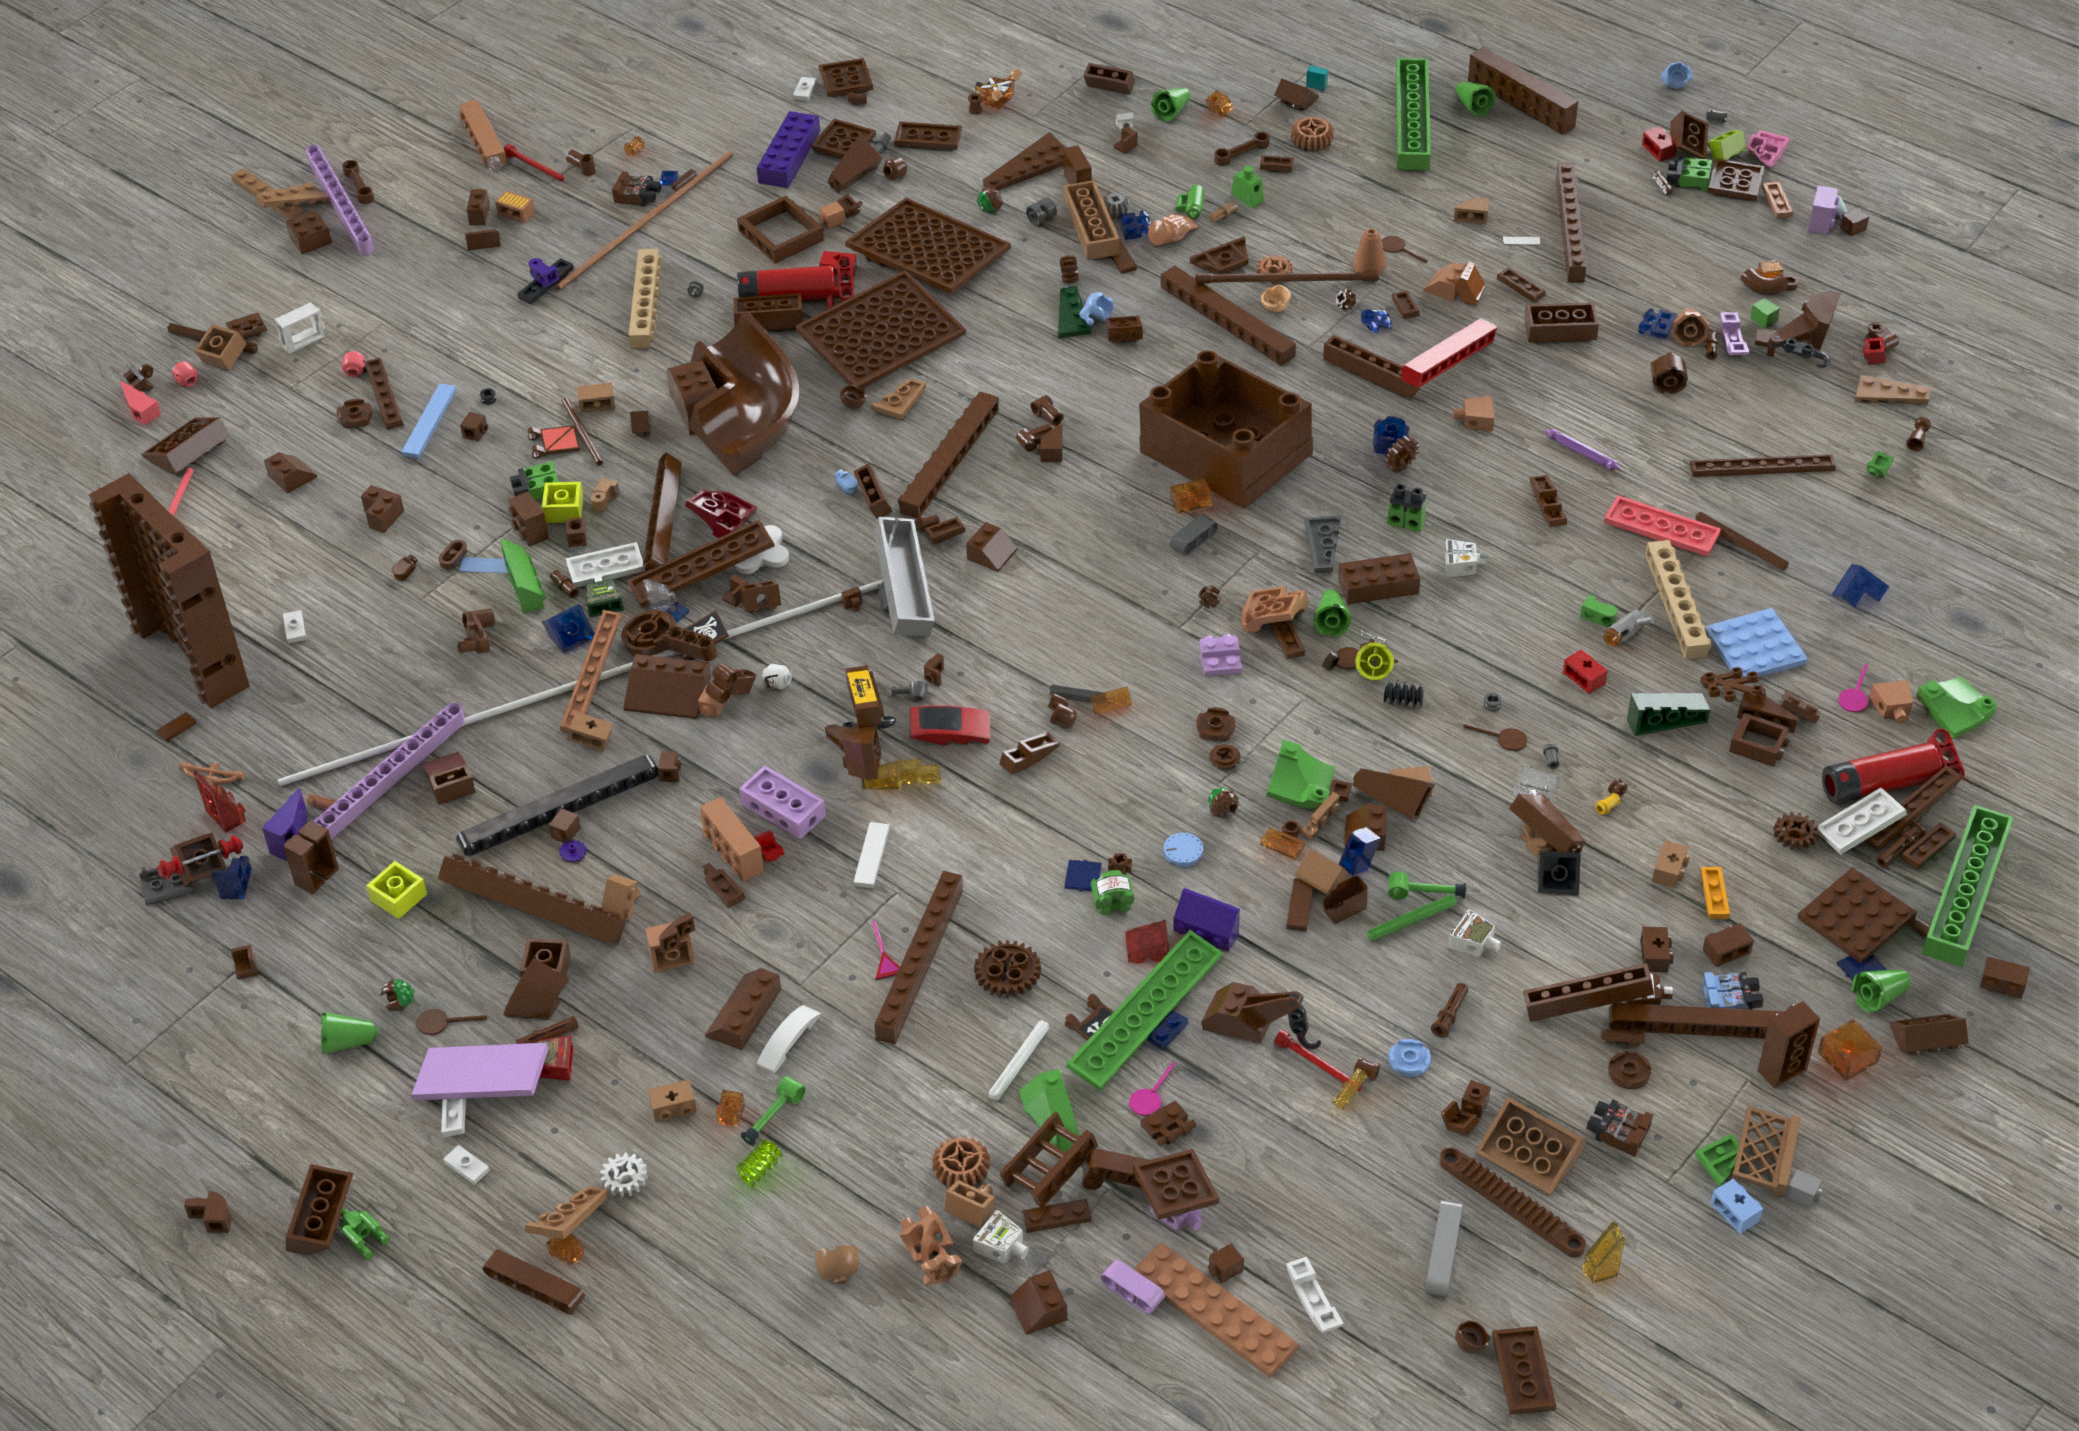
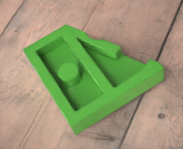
M1733 1134L1725 1136L1697 1150L1695 1153L1696 1158L1719 1187L1725 1183L1734 1169L1739 1142Z

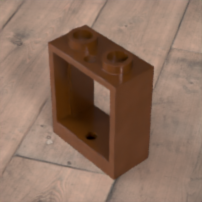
M1744 713L1731 739L1729 752L1774 767L1777 760L1781 761L1783 757V747L1787 748L1790 736H1787L1789 728ZM1751 731L1778 741L1774 749L1744 738L1747 732Z

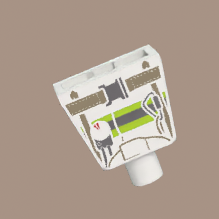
M998 1210L994 1212L973 1238V1252L1001 1263H1007L1013 1254L1024 1259L1029 1251V1247L1022 1244V1229Z

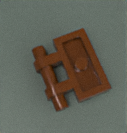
M259 313L226 322L227 329L239 332L244 340L254 335L260 336L261 333L267 331L266 325H264Z
M1176 1100L1140 1120V1125L1152 1139L1161 1136L1156 1140L1160 1147L1175 1142L1177 1137L1189 1134L1196 1127L1193 1119L1187 1123L1185 1122L1188 1120V1114Z

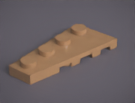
M312 183L255 195V201L264 208L285 206V203L291 205H300V202L316 204V201L320 200L323 203H329V196Z

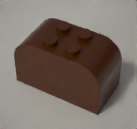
M701 359L667 368L670 395L690 436L695 434L689 428L695 404L716 391V387Z

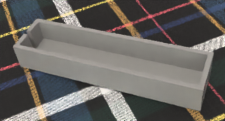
M878 517L874 535L893 634L930 637L935 620L914 519L898 518L894 534H891L895 518Z

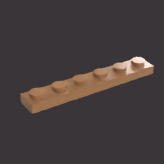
M244 168L231 175L233 182L254 196L262 192L276 191ZM285 203V206L271 207L289 220L303 214L302 208L298 205Z

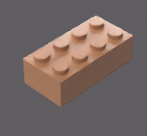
M722 797L700 806L701 815L699 817L703 824L701 829L703 836L711 841L716 852H720L724 863L731 866L733 874L736 877L739 876L745 882L763 873L761 846Z

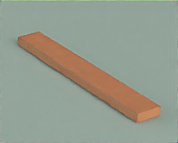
M603 610L561 722L560 731L569 732L576 712L587 714L622 619L621 613Z

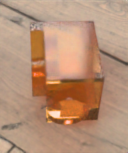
M1218 90L1214 91L1205 100L1209 109L1218 113L1220 117L1226 115L1233 108L1229 97Z
M722 1090V1097L716 1110L717 1123L738 1126L745 1107L743 1093Z
M569 1234L565 1239H555L552 1237L547 1242L549 1255L552 1257L556 1255L559 1260L566 1261L571 1265L578 1262L584 1254L581 1240L572 1234Z

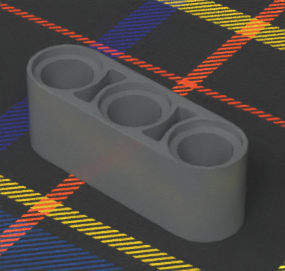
M1201 514L1172 537L1170 547L1187 556L1216 533L1218 523Z

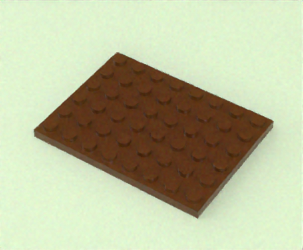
M905 197L847 239L845 247L898 271L906 270L912 277L952 294L1010 250L1011 243Z
M906 270L796 325V331L849 385L856 386L859 389L878 381L966 334V329Z

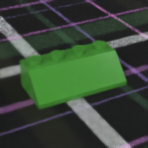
M500 539L505 566L522 613L543 609V601L546 600L544 590L539 589L541 588L539 577L535 578L537 576L535 566L530 565L533 564L530 553L526 554L524 547Z

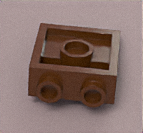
M1139 315L1105 318L1109 342L1121 343L1124 340L1137 342L1139 339H1143V329Z

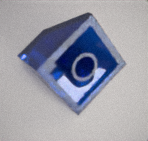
M580 604L542 621L550 639L562 653L593 639L595 634Z

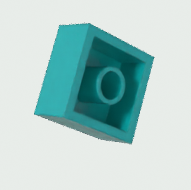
M1310 65L1306 74V87L1325 91L1328 86L1329 69Z

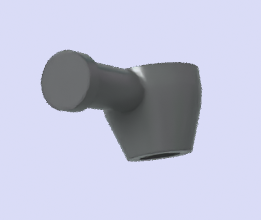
M913 681L909 686H893L891 688L892 696L910 694L913 701L921 702L925 698L928 685L923 681Z

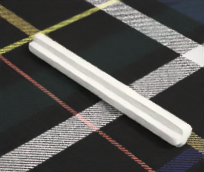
M1040 1020L989 1091L991 1099L998 1101L1048 1031L1049 1024Z

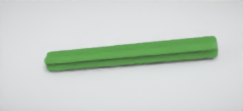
M1453 894L1367 930V937L1370 941L1379 939L1455 906L1457 899Z

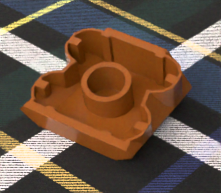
M1469 261L1462 267V273L1455 274L1453 282L1461 300L1467 305L1476 306L1485 289V283L1476 266Z

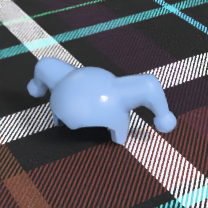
M1095 292L1087 298L1085 307H1083L1079 315L1087 321L1088 325L1094 323L1093 319L1089 318V316L1105 322V318H1109L1113 310L1112 298H1107L1101 292Z

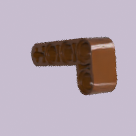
M1094 1149L1089 1153L1083 1164L1082 1185L1088 1190H1096L1102 1186L1104 1180L1141 1188L1132 1170L1133 1164L1148 1161L1149 1159L1103 1149Z

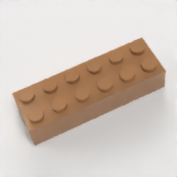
M1095 180L1063 185V201L1087 260L1120 254L1118 234Z

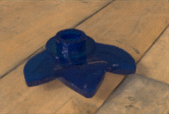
M1365 309L1361 312V321L1372 332L1378 333L1380 328H1392L1388 312L1381 309Z

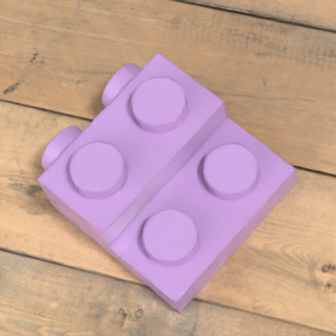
M1225 634L1218 638L1206 636L1200 639L1199 650L1205 677L1242 673L1237 636Z

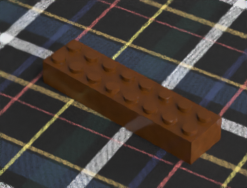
M1485 47L1470 54L1468 81L1491 87L1495 91L1497 98L1561 135L1575 128L1578 100Z

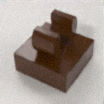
M858 586L841 592L842 606L845 610L852 608L853 611L861 609L859 605L862 604V596Z

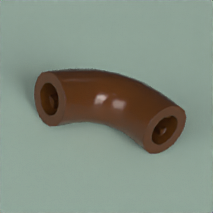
M1750 268L1740 278L1749 289L1759 294L1772 295L1788 289V281L1783 274L1765 278L1760 276L1753 268Z

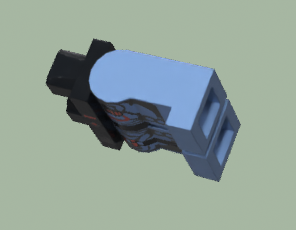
M1713 972L1704 973L1702 986L1707 1007L1750 1010L1763 1007L1762 994H1751V992L1759 991L1760 983L1758 977L1748 978L1746 972L1714 976Z

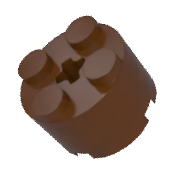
M1669 352L1651 362L1652 382L1656 391L1662 394L1664 392L1675 394L1686 387L1688 375L1683 358L1673 352Z

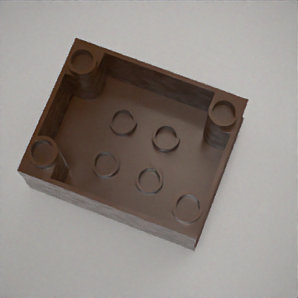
M1205 350L1198 353L1195 362L1163 386L1152 388L1150 396L1139 403L1140 452L1244 509L1313 454L1312 403L1300 398L1298 394L1291 393L1218 356L1214 351Z

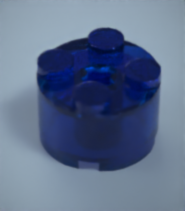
M1388 416L1384 420H1377L1373 430L1374 452L1387 455V450L1393 447V443L1396 444L1397 439L1402 440L1403 436L1408 437L1409 426L1405 424L1406 421L1395 416Z

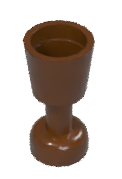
M1919 417L1915 421L1914 426L1916 430L1911 433L1906 442L1908 449L1918 452L1924 448L1926 438L1924 432H1927L1931 427V421L1926 417Z

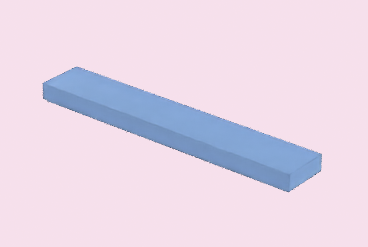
M439 383L405 444L402 456L420 458L453 398L456 386Z

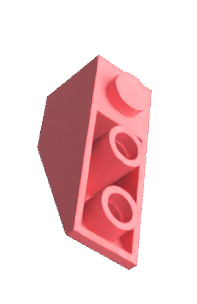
M123 381L120 382L133 419L143 425H147L161 415L159 403L156 399L150 398L144 392L136 390L132 385H128Z

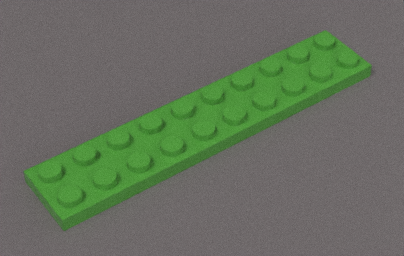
M1189 930L1067 1062L1066 1068L1098 1091H1101L1220 960L1223 952Z

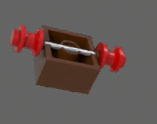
M213 832L174 845L170 849L172 861L166 863L164 860H161L157 870L159 875L166 880L171 878V874L177 873L180 875L185 887L222 874L227 869L223 858H229V854L233 852L236 855L241 854L243 843L240 838L233 835L230 837V841L224 842L221 839L217 845Z

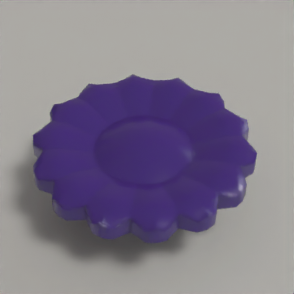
M579 840L567 841L559 849V855L566 862L580 861L587 854L586 846H584V843H580Z

